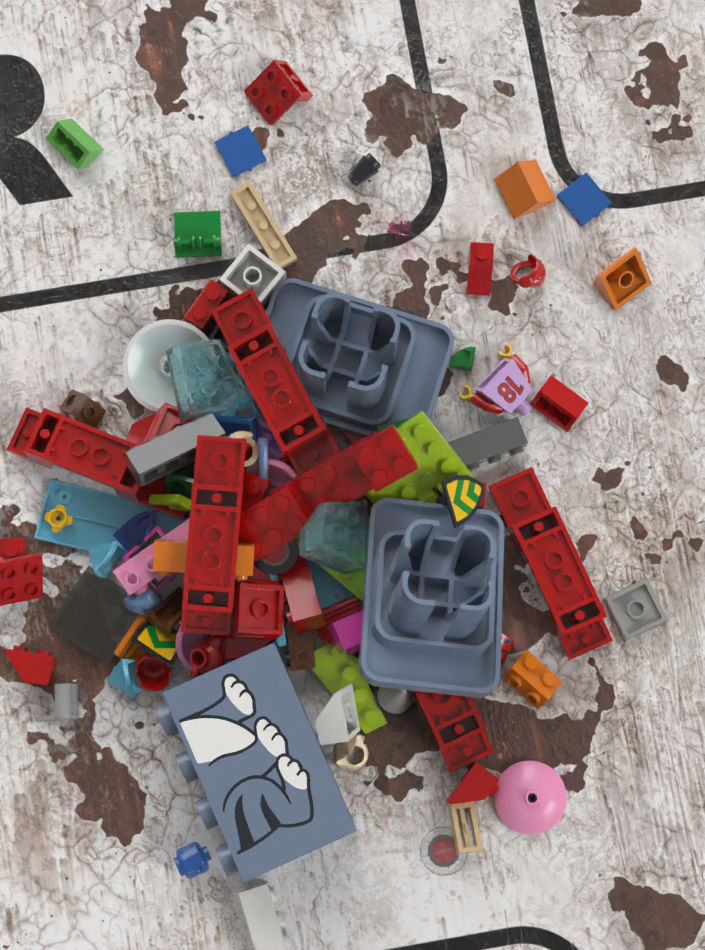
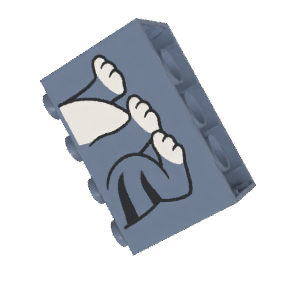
M274 643L162 693L167 704L156 708L158 718L167 736H174L180 733L186 750L176 754V759L187 783L197 779L201 782L207 797L196 801V806L207 830L219 825L226 843L216 848V852L227 877L239 872L243 883L357 831L285 664Z

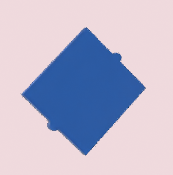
M248 125L235 132L230 131L229 135L215 141V145L233 178L247 170L252 171L253 167L267 161Z
M587 172L576 181H571L569 186L557 195V198L582 227L594 217L598 218L600 213L612 204L610 199Z

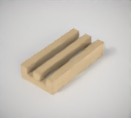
M474 802L450 804L448 809L456 854L481 852L483 849ZM464 808L468 810L474 843L473 847L470 844ZM456 809H458L465 848H463Z

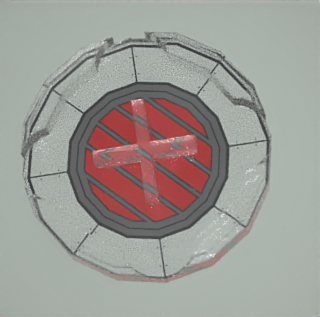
M441 826L428 831L422 838L420 845V858L424 866L434 874L440 876L452 875L460 871L466 864L468 854H456L451 827ZM461 834L463 848H465L463 835Z

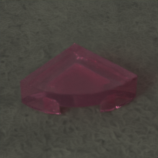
M401 220L400 224H396L392 221L388 224L387 232L410 236L412 222Z

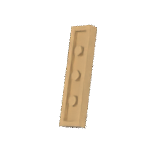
M248 181L230 192L232 199L269 259L282 269L297 261L296 255L251 182Z

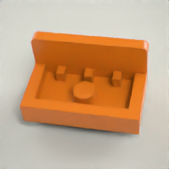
M525 650L512 667L502 676L511 688L519 692L529 704L537 709L549 700L563 682L528 650Z

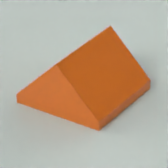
M536 160L516 162L494 179L514 220L556 201Z
M633 247L599 273L593 285L611 307L617 310L652 282L637 248Z

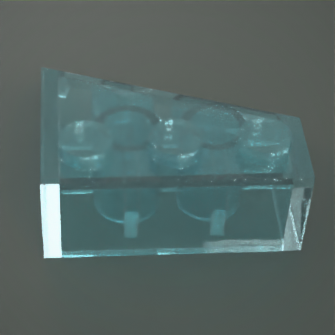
M220 339L175 344L166 351L180 421L195 419L210 412L214 416H220L256 406L254 400L250 399L243 388L246 386L243 380L238 378L233 368L234 364Z
M368 500L320 503L300 531L299 556L344 575L365 570Z

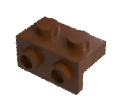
M178 587L147 615L146 620L167 637L175 631L178 632L181 626L183 589Z
M286 622L287 628H284L286 643H289V652H285L286 666L291 667L292 672L315 668L312 630L297 633L295 625L289 626V622Z

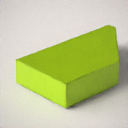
M150 494L149 503L152 505L169 506V509L190 511L191 499L180 494Z

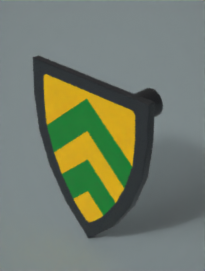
M456 475L441 481L444 495L437 496L436 498L437 504L448 505L454 528L464 524L474 515L480 505L485 485L480 481L467 475Z
M147 621L131 639L132 642L146 650V654H152L170 667L178 658L175 646L176 631L167 637Z

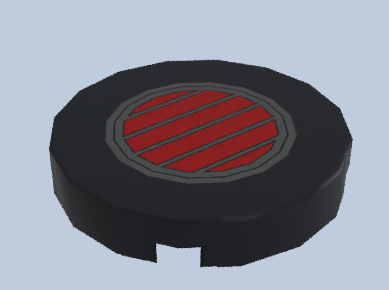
M295 538L254 561L255 565L268 574L277 575L285 573L294 566L298 559L300 550L298 540Z

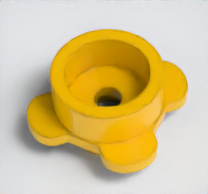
M61 504L44 515V519L51 524V529L55 533L61 532L64 526L71 525L73 522V518L68 516L65 506ZM58 516L61 517L60 521L56 520Z

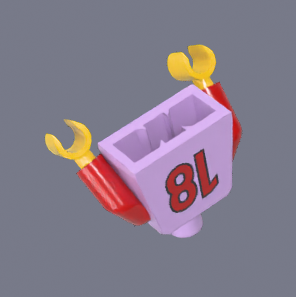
M505 344L504 348L509 353L503 354L498 349V357L502 361L474 389L476 393L473 394L471 388L468 385H464L463 388L468 390L469 394L462 396L458 393L461 400H470L473 405L486 412L510 414L516 409L521 416H524L532 409V406L525 400L532 392L529 368L516 354H512L511 345Z

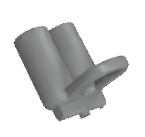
M54 684L55 716L35 717L36 722L60 721V726L70 728V726L75 725V720L79 717L78 684Z

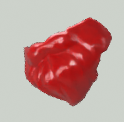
M529 254L528 261H521L510 270L512 281L519 284L522 288L540 287L545 281L546 269L544 264L533 254ZM527 267L534 269L530 275L523 276L520 279L516 278V273L520 269Z

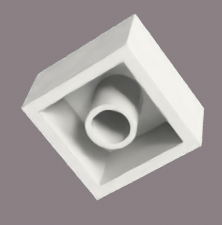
M248 243L219 281L220 285L227 289L234 297L253 288L264 307L271 299L276 285L286 279V271Z

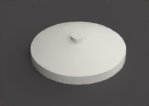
M163 319L144 326L132 337L124 353L122 368L128 390L144 407L157 412L166 402L189 411L201 404L212 391L217 378L218 362L212 343L200 329L182 320Z

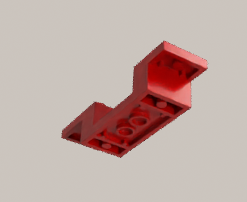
M250 288L211 310L229 344L227 348L282 452L289 457L297 474L303 473L338 453L340 449L322 415L312 403L285 352L287 351L254 289Z
M27 407L25 408L6 449L9 453L52 469L53 465L107 485L114 488L116 494L120 497L183 521L187 511L169 509V506L152 505L149 503L150 494L175 493L166 491V476L143 487L139 486L127 467L125 453L133 447L140 445L46 408H43L41 413Z
M394 424L379 433L374 431L273 489L268 497L243 510L240 515L238 543L254 544V561L313 529L318 520L373 489L375 493L417 470L419 465Z
M197 435L180 632L230 636L247 439Z
M533 467L489 485L488 488L517 551L522 550L551 612L548 618L568 661L613 641L603 618L607 617L605 610L557 507L551 508Z
M414 691L431 727L429 729L450 773L495 753L485 733L486 727L471 697Z

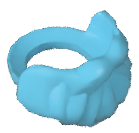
M120 542L101 543L89 550L95 575L101 578H108L112 565L124 551Z
M122 659L117 666L113 667L109 676V683L120 689L121 692H125L129 698H134L141 692L138 685V677L135 676L136 661Z

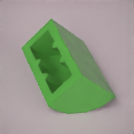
M73 119L57 121L46 137V140L78 170L91 164L104 150Z

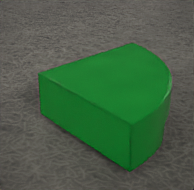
M466 347L458 351L451 358L448 367L472 371L476 347Z

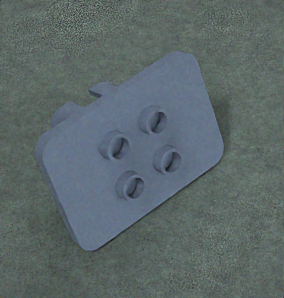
M296 278L284 279L276 285L266 313L287 351L285 352L312 403L320 412L328 427L365 437L374 431L378 433L377 426L414 417L421 411L431 419L454 347V336L447 326ZM243 378V389L246 397L251 402L257 404Z
M383 498L373 505L368 518L359 653V672L367 683L378 687L474 698L486 697L494 691L500 681L504 562V524L496 513L477 509L468 521L454 528L448 505L396 498Z

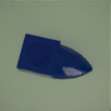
M145 511L135 515L118 529L113 536L128 552L131 551L136 545H140L144 541L143 538L151 532L156 522L157 511Z

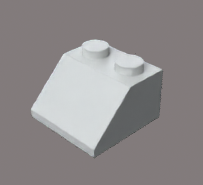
M352 683L346 684L334 693L316 719L314 734L319 739L320 745L348 742L360 731Z

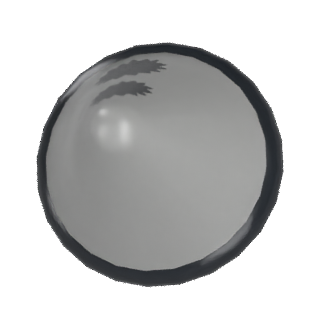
M377 686L375 701L383 713L390 716H400L411 709L414 702V691Z

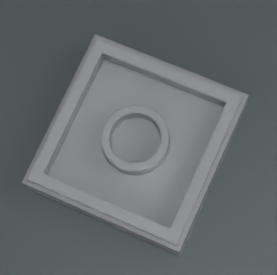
M647 577L603 598L624 642L668 621Z

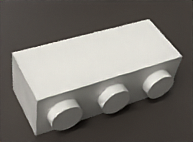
M267 882L239 891V897L255 950H292L289 936H284L281 926L285 925L282 912L276 911L274 902L278 901L274 886L269 887Z

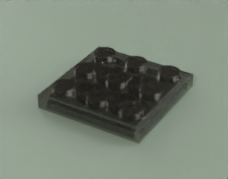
M88 566L48 626L109 666L116 656L114 651L139 614L125 607L123 599L127 597V591L109 578H101L95 575L93 568Z

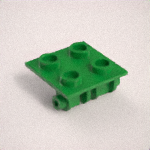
M220 211L174 213L175 258L222 256Z

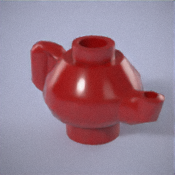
M215 635L210 640L204 639L194 645L190 654V662L194 667L189 676L190 680L223 665L224 653L221 645L226 638L225 635Z

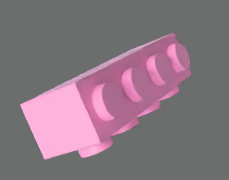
M190 518L160 539L188 541ZM154 543L113 571L129 595L134 592L139 595L149 588L147 583L154 578L160 581L166 577L158 575L159 571H153Z

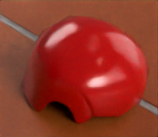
M150 653L144 654L137 661L135 676L138 677L143 689L156 692L162 691L169 685L172 677V667Z

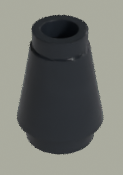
M370 153L366 156L363 155L347 178L358 187L377 174L381 164Z

